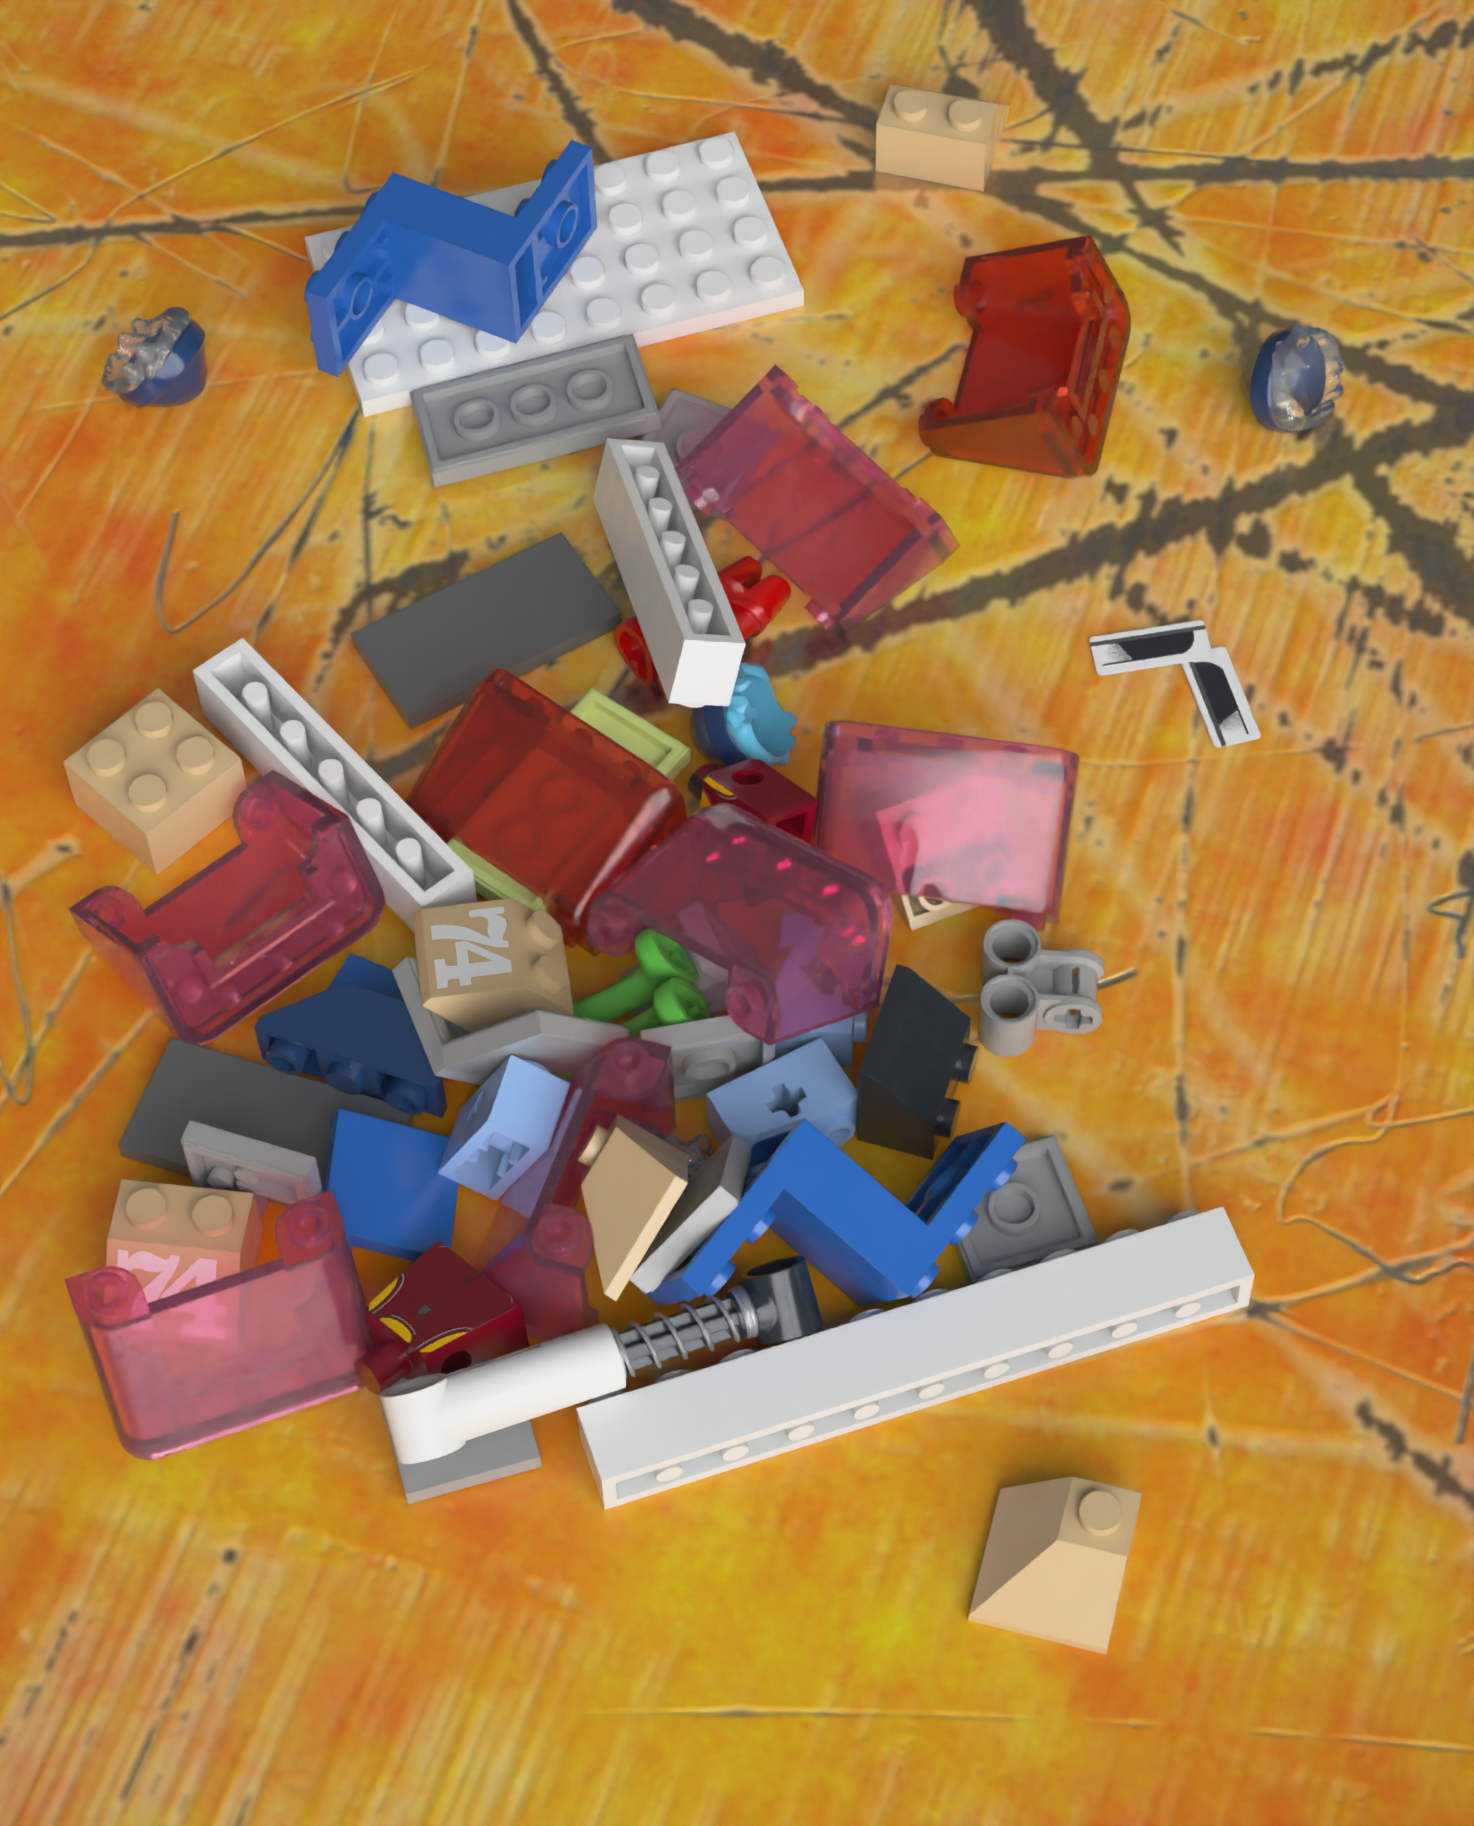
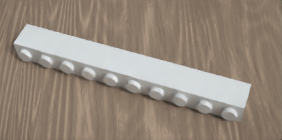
M1223 1206L1206 1212L1197 1209L1187 1210L1175 1215L1166 1224L1142 1232L1136 1229L1123 1230L1110 1236L1103 1244L1078 1252L1074 1249L1059 1250L1045 1257L1039 1264L1014 1272L1011 1269H998L984 1275L977 1283L953 1291L934 1289L920 1295L913 1303L889 1311L870 1309L859 1313L849 1323L822 1332L817 1329L809 1334L787 1340L783 1344L758 1352L752 1349L739 1350L725 1356L719 1364L694 1372L684 1369L671 1371L659 1377L652 1385L627 1393L617 1390L593 1398L588 1405L576 1408L580 1439L604 1509L606 1510L1246 1307L1249 1304L1255 1274Z

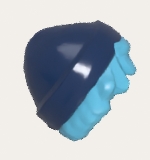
M743 662L740 663L729 706L705 705L693 708L690 717V733L698 752L709 761L720 766L727 767L748 759H760L770 767L775 764L784 766L790 761V751L796 746L795 736H791V731L797 724V718L793 713L782 711L775 699V692L771 686L770 677L764 667L757 663L749 664Z

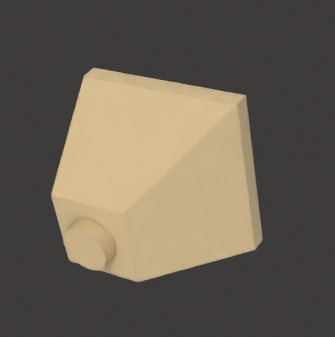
M619 1114L615 1116L608 1130L598 1124L596 1125L577 1158L578 1161L586 1165L582 1172L581 1187L603 1291L605 1295L617 1301L688 1184L687 1154Z
M1074 1476L1001 1488L968 1621L1107 1655L1137 1526L1142 1493Z

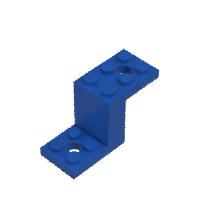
M571 140L557 160L552 159L548 163L540 185L530 199L524 198L520 202L514 217L393 172L380 191H375L369 196L363 214L351 230L344 231L340 235L335 245L334 253L323 268L314 271L307 281L304 290V301L308 306L311 324L310 337L314 343L318 370L339 377L395 298L517 344L597 229L592 147Z
M806 1118L760 1133L750 1145L752 1147V1155L739 1205L653 1292L649 1291L646 1294L640 1288L639 1290L659 1307L680 1301L690 1302L694 1298L701 1297L703 1294L711 1297L721 1289L733 1274L736 1265L730 1259L744 1240L749 1244L753 1243L769 1227L859 1307L886 1301L890 1303L896 1299L909 1297V1295L915 1298L937 1276L940 1266L935 1261L947 1244H957L976 1224L979 1214L974 1208L986 1192L994 1193L1012 1176L1018 1165L1013 1156L1025 1142L1026 1138L1007 1121L955 1137L907 1202L902 1204Z

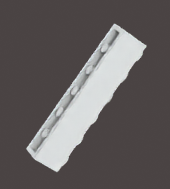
M607 438L593 501L668 703L681 704L691 708H699L705 705L729 706L746 643L664 442Z
M243 637L193 670L203 715L413 932V916L420 909L477 902L473 870Z

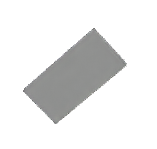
M634 334L409 392L435 488L606 444L607 438L627 439L662 429L660 415Z

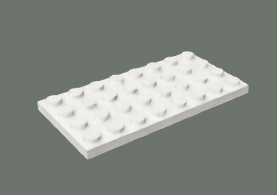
M735 131L593 166L597 229L517 344L395 298L346 366L363 416L367 417L412 405L409 392L631 334H634L637 347L639 348L804 306V289ZM542 179L465 197L464 199L514 217L520 202L524 198L530 199ZM354 225L304 237L313 272L323 268L334 253L335 245L340 235L344 231H350Z

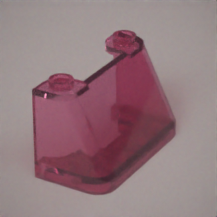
M775 364L675 469L689 484L684 490L686 498L704 516L708 518L716 510L810 599L803 608L826 631L830 633L838 625L847 633L942 565L960 547V544L941 515L921 497L917 500L915 495L907 488L903 489L833 425L816 404L813 405L806 397L800 396L796 390L798 385Z
M828 721L824 724L816 790L818 806L811 838L807 889L811 892H818V901L837 906H855L856 897L868 896L869 892L873 891L994 907L997 913L1008 916L1007 919L1025 921L1033 926L1037 932L1045 931L1046 923L1059 924L1079 783L1080 757L1074 752L1049 746L855 721Z
M271 770L249 785L238 796L233 806L232 819L234 828L242 843L143 910L138 900L126 889L118 886H104L68 908L81 934L162 1023L185 1043L200 1046L217 1040L370 932L378 924L384 912L385 897L383 889L349 816L275 770Z
M722 802L694 812L593 900L588 914L585 942L608 955L618 957L634 952L635 938L640 931L649 927L728 971L726 1007L730 1017L744 1032L770 1046L879 1007L893 919V906L889 893L883 884L872 875L769 822H765L734 804Z
M623 1037L614 1039L594 1054L565 1080L570 1083L548 1150L504 1193L474 1268L521 1303L527 1334L552 1340L599 1324L598 1310L589 1306L585 1275L593 1252L594 1235L588 1220L581 1213L574 1210L582 1192V1172L586 1166L578 1161L577 1158L596 1125L598 1124L608 1130L617 1114L663 1141L671 1143L677 1127L671 1046L637 1037Z
M332 1190L299 1200L286 1207L279 1215L274 1229L277 1247L281 1255L280 1259L147 1303L143 1288L137 1277L125 1268L115 1266L97 1268L65 1279L117 1437L126 1452L135 1458L144 1460L164 1458L346 1395L365 1386L357 1375L354 1362L376 1347L367 1320L366 1310L368 1305L345 1225Z

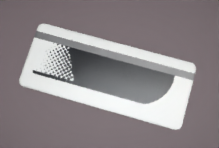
M1202 620L1093 636L1089 639L1096 671L1100 676L1211 659L1213 656L1205 624Z
M1224 646L1211 648L1213 655L1211 659L1181 663L1215 747L1220 748L1256 740L1261 737L1227 649Z

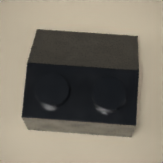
M896 964L858 1074L857 1140L933 1160L940 1137L951 1139L954 1134L960 1113L961 1101L953 1098L959 1082L965 1084L971 1082L978 1058L979 1046L969 1044L971 1018L906 966Z

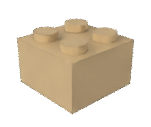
M159 688L63 762L75 804L156 876L250 801L241 758Z

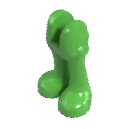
M660 923L650 925L640 931L635 938V953L640 964L637 969L606 989L578 1001L572 999L573 1016L611 1023L622 1015L653 1001V1005L647 1010L621 1024L624 1028L629 1029L631 1052L640 1049V1030L708 1019L711 1015L706 997L698 988L692 985L699 980V974L692 959L676 936ZM631 1052L558 1076V1078L570 1083L569 1088L584 1084L589 1080L607 1074L614 1062Z

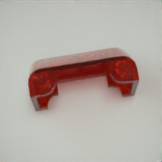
M1091 235L966 257L960 281L954 288V303L960 316L966 318L973 333L954 404L944 397L928 401L918 422L921 441L936 456L1065 479L1093 476L1096 474L1100 464L1131 331V314L1127 299Z
M500 668L492 669L476 685L404 800L446 844L451 838L455 839L539 896L546 907L547 913L561 926L564 945L570 948L578 945L594 957L607 946L691 853L685 801L677 786L667 776L524 681Z

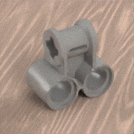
M1007 919L993 924L985 933L982 947L981 981L983 989L980 996L978 1035L982 1045L994 1055L1012 1057L1026 1052L1034 1043L1036 1030L1084 1034L1100 1027L1103 1021L1102 1007L1097 1003V982L1104 975L1103 959L1093 952L1082 949L1042 950L1040 935L1033 926L1025 921ZM1014 958L1018 959L1020 962L1008 963L1002 961L1001 959ZM1078 968L1079 974H1073V969ZM1070 1009H1076V1014L1071 1015ZM1008 1012L1019 1017L1007 1019L998 1016V1014Z

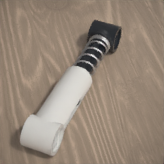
M792 1256L759 1264L742 1272L739 1275L741 1281H739L738 1286L729 1288L723 1298L706 1297L702 1305L693 1308L683 1303L675 1314L665 1316L660 1312H656L651 1322L639 1325L634 1321H629L625 1330L620 1332L609 1328L604 1322L449 1374L436 1373L419 1376L385 1389L380 1393V1398L399 1463L414 1464L439 1458L460 1449L466 1444L467 1440L626 1388L627 1372H630V1375L635 1377L636 1369L656 1363L658 1368H661V1361L681 1354L687 1360V1352L708 1346L709 1350L713 1351L714 1343L732 1337L738 1343L740 1338L750 1339L751 1337H756L758 1343L769 1344L798 1338L819 1329L823 1325L805 1258L803 1256Z

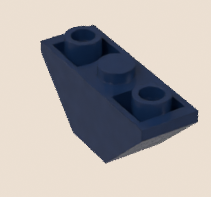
M346 982L260 1016L254 1027L262 1058L280 1072L289 1075H299L303 1072L325 1079L332 1087L346 1094L358 1095L364 1092L386 1099L394 1108L407 1114L419 1115L425 1112L443 1118L447 1110L442 1076L434 1075L403 1000Z

